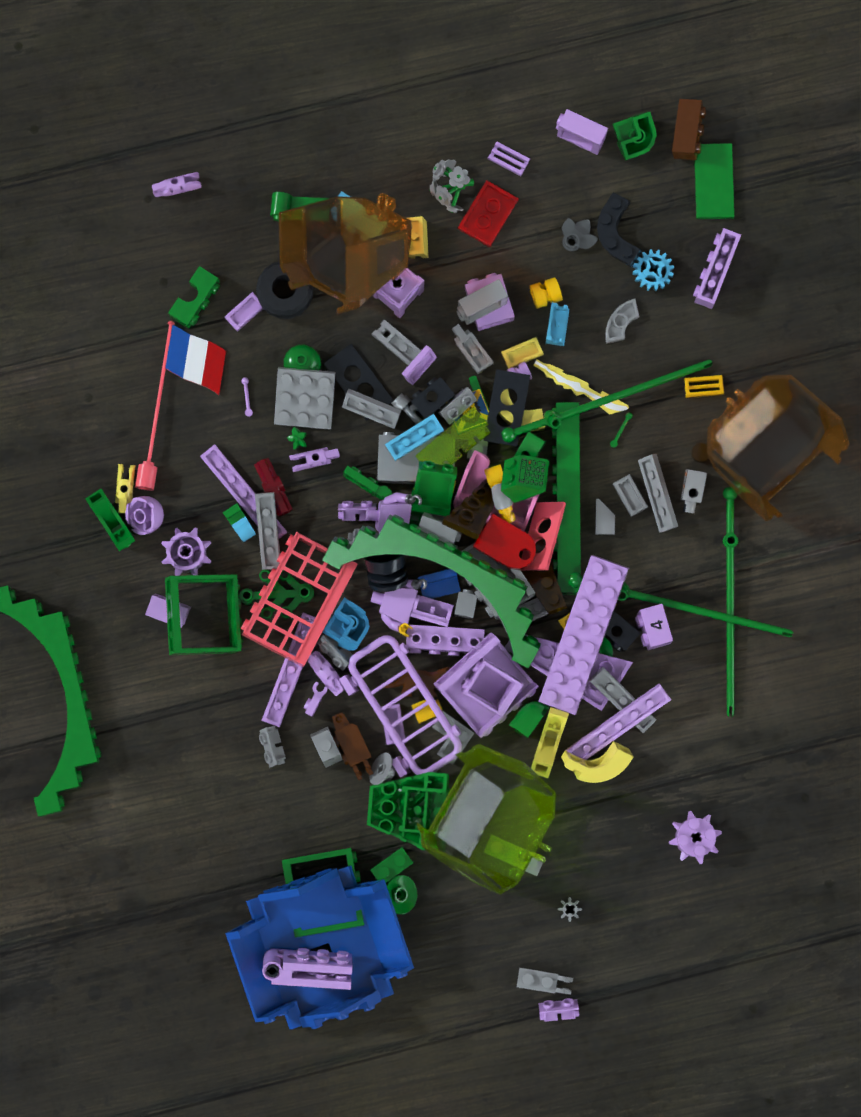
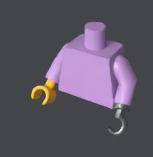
M396 492L379 501L378 510L367 509L366 520L376 521L375 527L379 534L389 515H398L404 519V522L409 524L412 502H415L416 498H418V505H421L422 498L419 495L412 496Z
M420 579L419 581L408 580L407 584L398 590L385 592V594L374 591L372 594L371 602L381 605L379 613L384 623L390 629L401 633L405 637H409L405 633L408 628L413 629L408 623L418 594V590L415 589L421 587L423 582L424 586L422 589H426L427 581L425 579Z

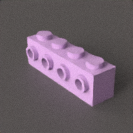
M723 228L721 234L717 233L713 243L716 245L714 251L710 250L707 261L710 262L707 269L703 268L700 279H703L701 286H696L693 294L696 297L695 303L710 309L713 308L741 234Z
M410 625L413 629H407L409 637L406 639V646L410 649V653L419 654L421 650H425L433 655H440V652H448L450 656H460V653H468L484 639V630Z

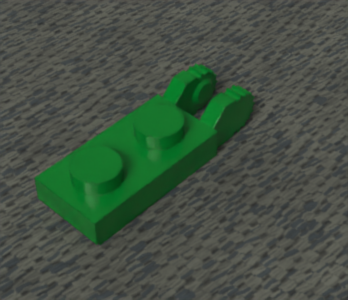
M347 466L344 470L343 477L374 497L384 500L385 497L392 495L391 490L387 486L377 485L378 482L371 477L366 478L361 475L362 472L356 467L351 468Z

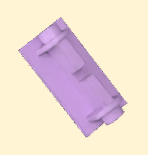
M343 501L342 504H338V511H342L338 512V519H342V521H356V514H359V521H369L366 520L367 509L376 510L377 503L372 501H362L361 503Z
M567 998L555 1002L547 1000L543 1003H538L540 1020H544V1022L557 1021V1014L560 1013L562 1020L576 1019L579 1016L577 999Z

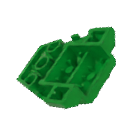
M426 772L370 786L367 825L388 835H393L403 842L413 844L421 850L442 852L448 829L450 804L449 774Z

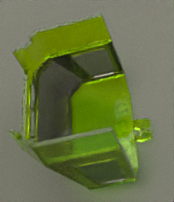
M477 744L465 753L459 752L455 754L465 764L429 830L418 823L417 827L421 834L422 847L432 856L469 881L501 895L518 885L532 858L545 863L546 858L541 854L535 853L538 847L546 852H551L552 848L541 841L555 817L556 792L525 762Z

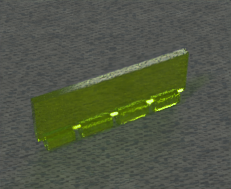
M473 407L416 454L415 457L421 462L432 461L435 464L443 465L447 461L452 465L463 456L459 452L460 448L467 453L477 444L473 437L476 436L481 441L491 433L487 428L489 424Z

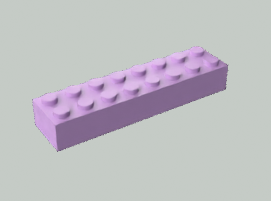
M591 555L538 702L573 715L577 713L628 573V567Z

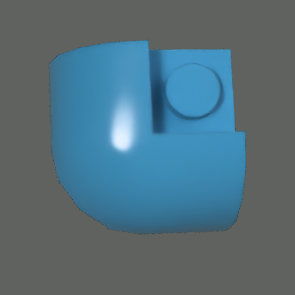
M344 597L322 633L339 642L337 646L350 651L356 650L370 627L366 612L361 607Z

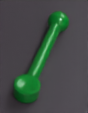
M631 412L626 413V418L615 439L610 442L612 448L617 447L618 439L628 421L632 419L633 414Z

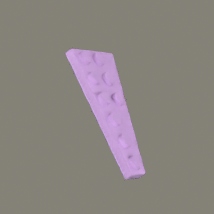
M535 637L541 644L531 666L548 676L559 643ZM509 640L505 646V649L513 654L511 642ZM598 653L589 679L603 666L620 683L633 662ZM588 680L582 699L602 711L608 699Z

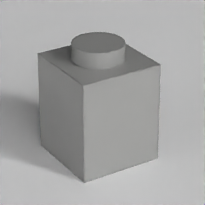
M463 589V592L458 593L454 616L473 620L477 596L474 595V591Z

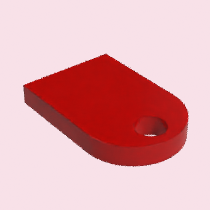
M495 514L491 516L473 548L513 570H520L529 566L536 554L535 542L529 534ZM522 550H527L531 556L529 559L523 560L520 558L519 553Z

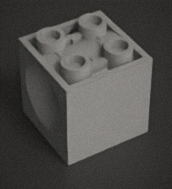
M424 512L419 524L421 531L436 535L439 538L438 540L444 543L450 542L455 545L456 541L459 542L462 533L442 524L446 516Z

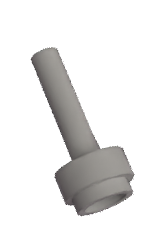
M401 393L391 403L393 407L403 410L415 424L423 421L415 413L417 411L413 404L411 406L408 405L411 399Z

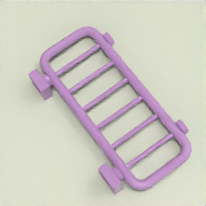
M384 635L356 652L350 658L348 668L352 676L349 674L344 675L339 681L349 696L359 691L357 686L360 687L404 758L398 756L392 760V765L400 778L411 772L409 768L416 775L436 772L460 755L462 744L458 736L461 735V732L456 725H450L406 655L409 653L407 646L404 643L399 644L392 636ZM389 643L395 653L360 675L356 668V662L382 644ZM398 655L406 669L370 691L363 678ZM408 672L416 685L381 707L373 694ZM419 689L426 702L391 724L384 710L414 690ZM429 705L437 718L401 740L394 727ZM439 721L447 735L412 757L404 743ZM450 737L454 744V750L426 769L418 767L415 759Z

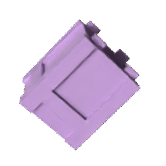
M394 256L386 269L370 284L371 295L376 299H380L394 311L398 318H401L410 303L417 295L420 296L424 291V280L419 275H415L401 263V260ZM394 279L396 281L400 279L402 280V286L395 288L393 287L394 283L392 281Z

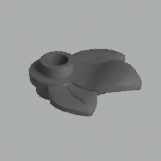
M568 218L563 223L562 232L564 237L562 244L566 250L589 249L595 245L598 238L589 234L591 228L590 220H582L575 224ZM569 240H574V241H575V244H574V245H570V244L568 243V241H569Z

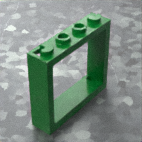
M237 574L187 575L165 578L169 655L223 654L241 651L243 638L240 634L242 619L239 617L241 600L238 598L240 584H238ZM226 583L230 647L182 648L178 584Z
M351 848L282 860L285 883L289 884L291 881H294L291 864L346 855L348 866L351 865L356 882H361L359 870L355 871L354 863H358L356 851L352 852ZM362 909L356 911L357 921L301 930L300 927L293 929L294 936L296 938L363 926Z

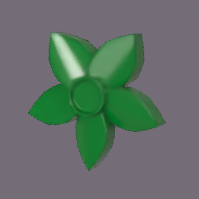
M293 427L292 435L287 437L289 441L293 442V449H297L299 445L306 447V443L303 440L306 437V432H300L298 428Z

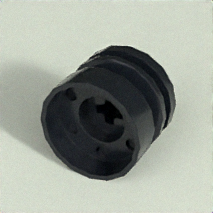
M383 554L364 557L366 569L368 570V583L372 590L390 592L398 590L407 584L408 574L405 566V555Z

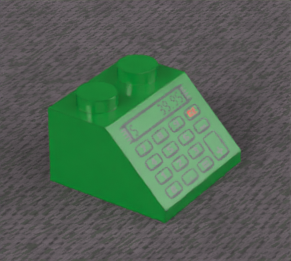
M518 455L505 460L501 492L514 503L546 492L549 461L526 455Z

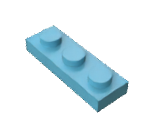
M432 414L386 443L385 446L393 459L397 461L442 433L444 429L435 415Z

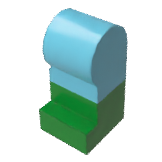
M237 503L222 512L243 542L256 535Z

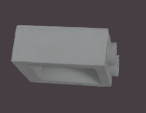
M498 279L458 300L457 315L461 322L465 321L468 325L506 305L508 294Z

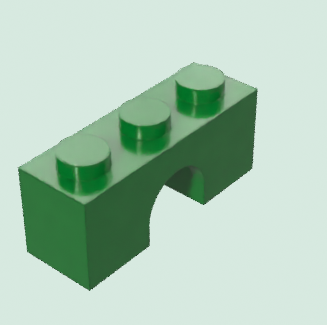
M200 266L189 281L190 285L198 291L196 299L186 302L178 297L168 312L172 319L188 329L191 325L194 326L199 319L198 314L201 310L207 308L210 303L208 299L212 294L215 295L220 288L219 278Z

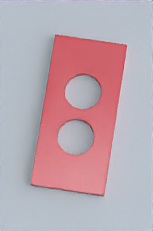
M536 502L528 534L532 537L535 544L537 541L545 539L546 545L540 553L535 554V558L529 566L520 570H549L566 505L565 502ZM550 519L551 526L548 531L540 533V524L544 520ZM524 550L521 559H529L531 556L530 552Z

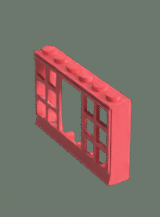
M296 532L294 536H289L286 545H288L286 552L282 551L277 559V562H279L277 569L273 568L268 576V579H270L268 586L263 585L259 593L262 597L259 603L254 602L250 610L253 614L250 620L245 619L241 629L244 630L242 635L304 667L358 564L353 561L343 564L339 574L326 568L328 563L324 562L321 565L311 560L310 557L314 549L326 554L328 548ZM298 540L311 546L307 556L294 551ZM291 554L304 560L298 573L285 566ZM307 562L320 569L314 581L301 575ZM282 570L328 593L313 623L267 600ZM323 571L336 577L330 590L318 584ZM264 604L278 610L271 623L259 617ZM281 612L294 619L288 631L275 625ZM256 620L269 626L263 639L250 633ZM297 621L310 627L304 640L291 634ZM272 629L285 635L280 647L266 641ZM289 637L301 643L296 656L282 650Z

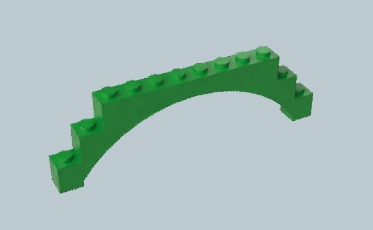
M389 515L380 534L376 533V529L373 527L362 525L352 545L343 537L335 536L322 561L337 569H340L343 564L368 556L402 554L434 561L460 574L477 587L497 611L511 642L513 651L511 660L526 668L530 667L541 643L533 636H525L534 615L531 614L532 612L528 608L518 607L528 587L521 579H513L507 576L508 574L505 571L490 567L491 565L488 562L476 560L471 553L455 549L456 546L452 543H444L438 540L439 538L436 535L421 531L419 526L404 522V519L398 515Z
M9 586L0 587V612L21 623L41 642L59 672L65 691L67 731L62 755L49 783L38 797H34L38 817H43L63 811L62 807L65 806L63 795H59V792L81 787L80 782H83L81 770L78 771L77 768L99 763L101 751L94 741L97 738L95 728H91L90 720H93L90 708L87 709L85 703L88 701L86 690H82L81 686L84 680L82 672H78L76 665L79 664L77 652H73L72 646L75 645L73 635L69 634L68 627H70L68 615L65 616L61 611L41 617V614L44 613L41 602L38 603V600L31 599L14 603V601H17L15 590H11Z

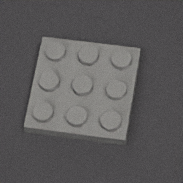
M278 367L274 424L331 429L336 372Z

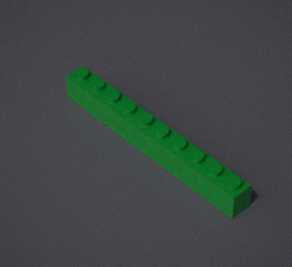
M579 402L556 403L552 411L560 413L579 406ZM579 414L561 420V425L558 428H552V438H556V446H552V457H556V464H552V476H556V483L552 485V493L556 495V502L566 503L553 551L557 552V559H553V569L557 571V581L563 595H577L580 586L572 587L569 584L571 573L578 572L581 574Z

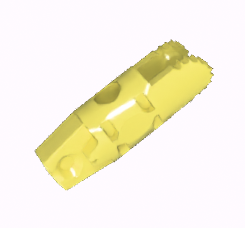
M118 464L115 503H119L118 512L121 514H125L127 504L131 503L133 499L136 465H130L129 480L123 479V464ZM127 486V492L123 493L122 488Z

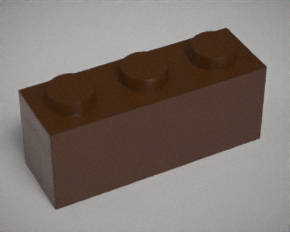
M679 99L672 148L674 159L697 160V154L701 153V142H699L700 136H703L704 132L702 118L706 117V107L703 106L702 100Z

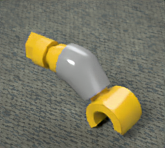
M501 464L484 469L492 491L495 508L502 514L501 518L511 524V522L516 520L514 512H511L513 510V502L501 492L503 477Z

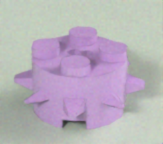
M176 528L175 536L170 541H162L161 543L166 548L167 557L161 562L162 564H172L175 568V576H180L183 572H191L193 575H198V569L203 564L211 563V560L206 556V548L211 544V541H201L198 537V528H194L190 533H182ZM186 548L191 550L187 557L185 555L182 556Z
M689 811L686 821L683 823L673 822V826L677 831L675 838L669 841V844L678 846V849L681 851L680 860L683 861L690 856L695 857L699 864H703L704 855L709 852H719L715 847L716 837L721 835L722 831L714 830L710 824L711 815L708 814L705 818L701 819L696 818L692 811ZM698 833L700 841L693 842L691 835Z

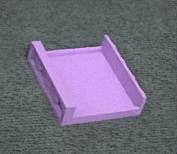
M492 633L487 635L434 683V686L480 738L488 736L493 731L495 725L505 721L507 715L512 710H517L521 706V702L533 696L539 687L517 662L511 660L512 656ZM481 658L486 659L523 684L503 717L461 691L463 680L471 675L473 672L471 670L472 667ZM485 666L470 690L496 705L511 682Z

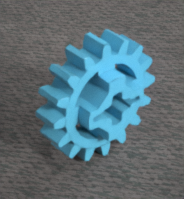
M650 249L648 255L642 252L643 258H637L636 261L638 263L633 265L637 270L633 271V275H637L635 282L641 281V288L646 285L647 291L651 287L654 288V291H657L658 286L664 289V282L666 284L670 283L668 277H673L674 273L670 271L674 269V266L669 265L672 261L671 259H665L666 253L661 256L660 250H657L656 254H654L652 249ZM644 263L646 269L641 272V265ZM651 267L652 269H657L656 274L650 272ZM666 269V274L664 278H662L661 271Z

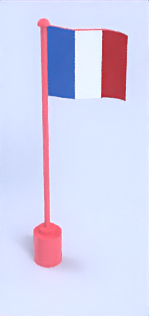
M174 321L167 323L169 329L147 461H143V464L138 466L135 488L153 491L155 487L158 467L154 466L151 458L166 369L184 380L212 390L217 395L220 393L226 351L213 342L188 334L176 327Z

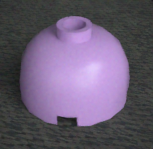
M139 496L133 498L131 503H128L126 506V521L134 528L131 529L134 533L139 535L150 534L161 526L164 512L161 504L156 499L150 496Z

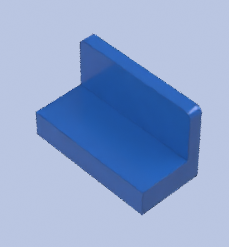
M452 569L418 577V580L425 579L427 581L426 589H422L424 582L420 587L424 597L435 599L461 591L457 573Z

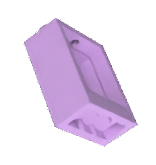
M568 109L565 114H560L556 123L558 137L598 155L606 139L608 128Z
M481 658L472 667L471 670L473 672L471 675L463 680L461 691L503 717L523 684L507 672ZM485 666L511 682L496 705L470 690Z

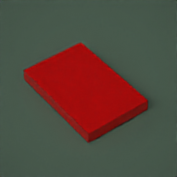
M486 180L459 224L458 230L491 247L519 198Z

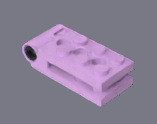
M273 948L267 950L264 954L262 972L266 979L272 981L271 984L351 990L352 954H349L347 951L333 953L324 949L309 951L306 948H299L298 950Z

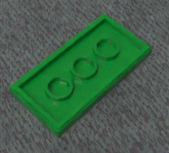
M732 143L701 144V153L697 154V160H694L696 219H734Z

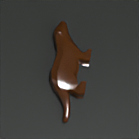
M444 667L433 672L415 670L431 695L437 698V693L435 692L437 688L434 686V683L451 667ZM407 672L384 688L403 686L401 694H403L416 684ZM412 692L405 697H412Z

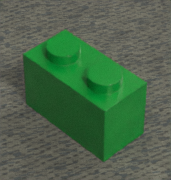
M401 847L372 868L371 872L377 880L384 879L385 883H387L412 865L413 862Z

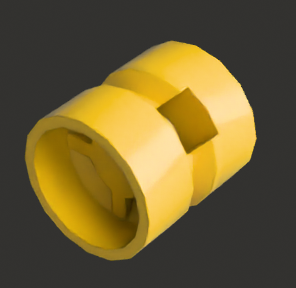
M555 277L545 280L544 284L538 282L530 285L531 295L537 309L547 306L548 302L557 303L563 300Z

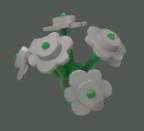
M454 159L441 160L434 166L432 185H430L432 196H435L436 200L445 205L451 213H457L459 210L463 211L462 207L456 205L460 191L465 190L467 186H474V180L467 176L468 171L466 169L462 170L459 166L454 167L456 165ZM441 176L450 178L449 184L444 186H438L436 180H439ZM456 191L455 196H454V199H453V202L451 203V200H452V195H451V193H453V192Z

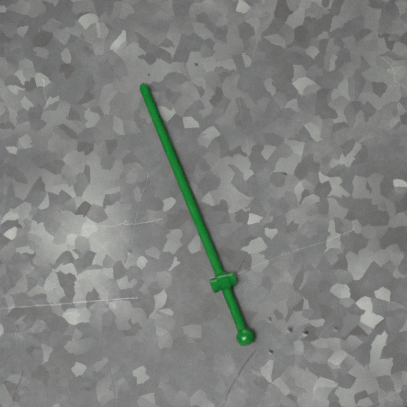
M712 360L694 364L560 413L548 410L544 413L543 419L515 429L510 427L503 429L501 432L502 438L505 442H512L516 436L546 425L558 428L563 419L706 369L713 365Z
M726 487L723 490V497L726 499V535L723 537L722 542L724 547H726L727 614L734 615V547L738 544V537L734 534V499L738 495L735 487ZM731 538L733 540V544H729L727 539ZM727 622V716L729 717V707L731 706L733 717L734 623Z
M578 572L571 573L569 578L570 586L579 587L583 579L582 575ZM625 582L618 597L620 601H625L630 597L786 637L793 636V631L790 629L630 590Z

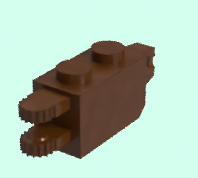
M343 712L333 716L332 719L336 729L334 731L336 736L333 739L337 748L341 746L344 754H341L345 765L349 764L353 768L358 780L362 779V774L356 765L364 762L367 773L372 775L373 771L367 761L372 757L358 726L350 724Z

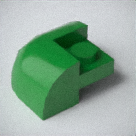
M650 111L612 123L619 150L625 160L645 154L650 151L657 137L656 128Z
M541 702L527 703L518 711L509 726L515 729V732L520 735L522 734L528 739L550 707Z

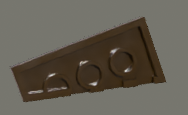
M487 479L469 497H466L462 504L456 507L449 516L447 515L443 519V525L476 540L478 539L494 507L492 491Z
M543 539L536 542V553H540L545 548ZM524 550L519 553L520 558H522ZM551 562L549 570H521L549 615L567 608Z

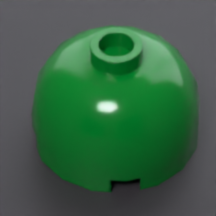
M305 344L291 347L283 360L285 368L318 371L321 369V358L318 352L313 347Z

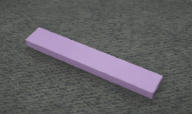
M214 444L200 457L258 526L255 502L256 493ZM277 520L278 537L280 539L287 531Z
M302 613L301 616L302 619L313 623L316 618ZM299 622L294 635L304 640L310 627ZM292 639L288 653L296 656L301 643ZM285 658L262 721L277 727L281 726L301 674L302 666Z
M659 683L565 751L587 760L671 701V698Z

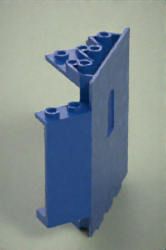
M351 865L339 870L337 868L333 870L329 868L316 873V875L303 877L291 881L289 884L263 891L264 893L259 894L258 897L246 901L252 920L225 933L255 1022L264 1021V1024L275 1021L276 1016L285 1015L289 1029L300 1026L317 1029L323 1026L322 1023L328 1019L336 1018L343 1020L348 1018V1014L354 1010L364 1009V1011H370L375 1008L377 1003L382 1001V998L394 994L389 979L394 976L397 979L403 978L408 975V971L414 969L385 880L357 884ZM362 909L363 926L296 938L294 936V929L300 927L301 930L357 921L356 911ZM329 943L333 953L347 951L349 954H352L351 990L271 984L272 981L266 979L262 972L264 954L267 950L273 948L289 950L306 948L311 951L313 948Z

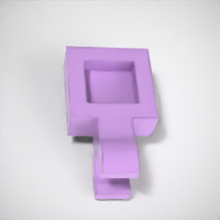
M315 682L313 685V698H308L304 709H306L305 714L311 717L314 716L322 697L328 690L325 686L322 692H318V682Z

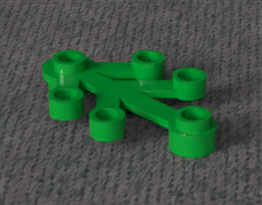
M262 570L259 574L260 580L269 584L270 579H263L262 574H270V572ZM288 573L286 578H282L280 574V580L286 581L295 590H286L276 582L273 587L275 591H271L268 599H275L272 603L280 606L287 598H294L288 607H283V609L289 610L292 613L301 602L307 603L313 599L314 590L309 584L297 582L290 573ZM248 588L243 589L239 594L241 602L245 605L252 604L254 600H260L262 596L259 595L260 592H253ZM307 590L308 594L306 596L301 595V591ZM245 593H249L250 598L245 599L243 595ZM270 606L263 608L261 611L262 618L265 620L271 619L276 609ZM265 611H270L271 614L270 616L265 617L263 613ZM281 612L282 618H284V619L290 618L289 616H284V615L282 614V612Z

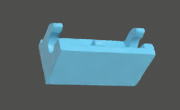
M552 302L545 344L564 346L570 310L567 305L558 306L557 303Z

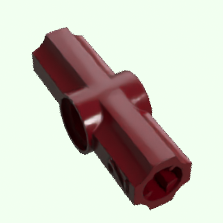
M269 458L254 464L265 493L274 492L276 514L278 517L292 511L291 504L285 494L286 490L279 476L276 475Z

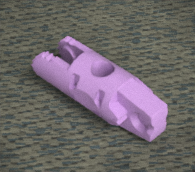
M194 172L152 185L153 194L155 197L172 196L201 188V183L197 181L199 180V173Z
M325 447L290 455L289 457L293 461L302 458L306 460L305 464L292 467L293 472L331 464V460L339 458L340 455L338 449L328 450ZM317 456L319 459L314 461L312 457Z
M315 651L311 653L307 661L316 675L335 696L342 693L345 689L339 681L340 676L320 652Z

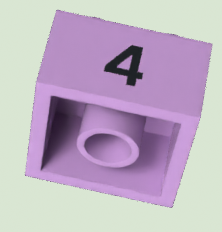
M663 604L639 610L635 621L637 627L642 629L643 634L640 638L643 647L646 646L647 650L671 644L673 638Z

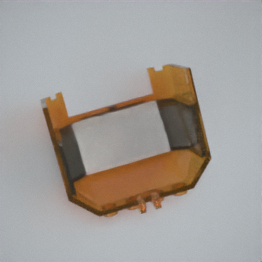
M385 193L378 195L377 204L366 198L338 196L279 212L280 268L283 273H287L290 279L288 284L291 290L312 285L343 302L344 305L337 308V314L357 309L365 304L383 285L390 280H395L408 267L412 230L411 220L393 212L396 208L395 198L389 197Z
M792 375L763 376L760 380L755 381L746 393H742L741 390L737 389L734 392L738 398L736 402L728 397L726 399L728 407L718 419H714L708 427L707 454L713 469L766 522L772 520L773 516L777 518L783 517L782 513L768 501L822 451L839 465L841 461L839 455L842 450H847L850 444L843 419Z

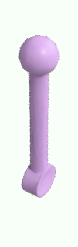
M244 377L242 378L241 382L242 384H244L247 410L245 411V415L250 417L252 416L253 412L250 409L249 393L247 385L249 383V379Z

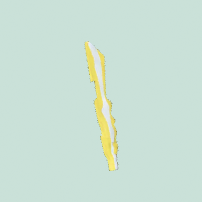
M537 359L533 365L543 371L546 378L553 379L556 385H562L564 389H571L576 396L585 394L594 401L609 395L604 391L601 394L589 388L587 382L575 376L563 373L564 370L551 364L543 363ZM620 400L599 406L609 415L629 409V406Z

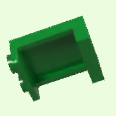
M419 461L413 496L419 495L422 498V504L418 505L419 500L416 498L415 502H412L411 511L449 516L455 479L457 478V467L451 464L440 465L432 461Z

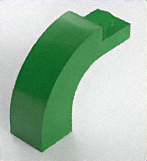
M102 489L85 498L119 551L128 548L131 543L135 542L133 535Z

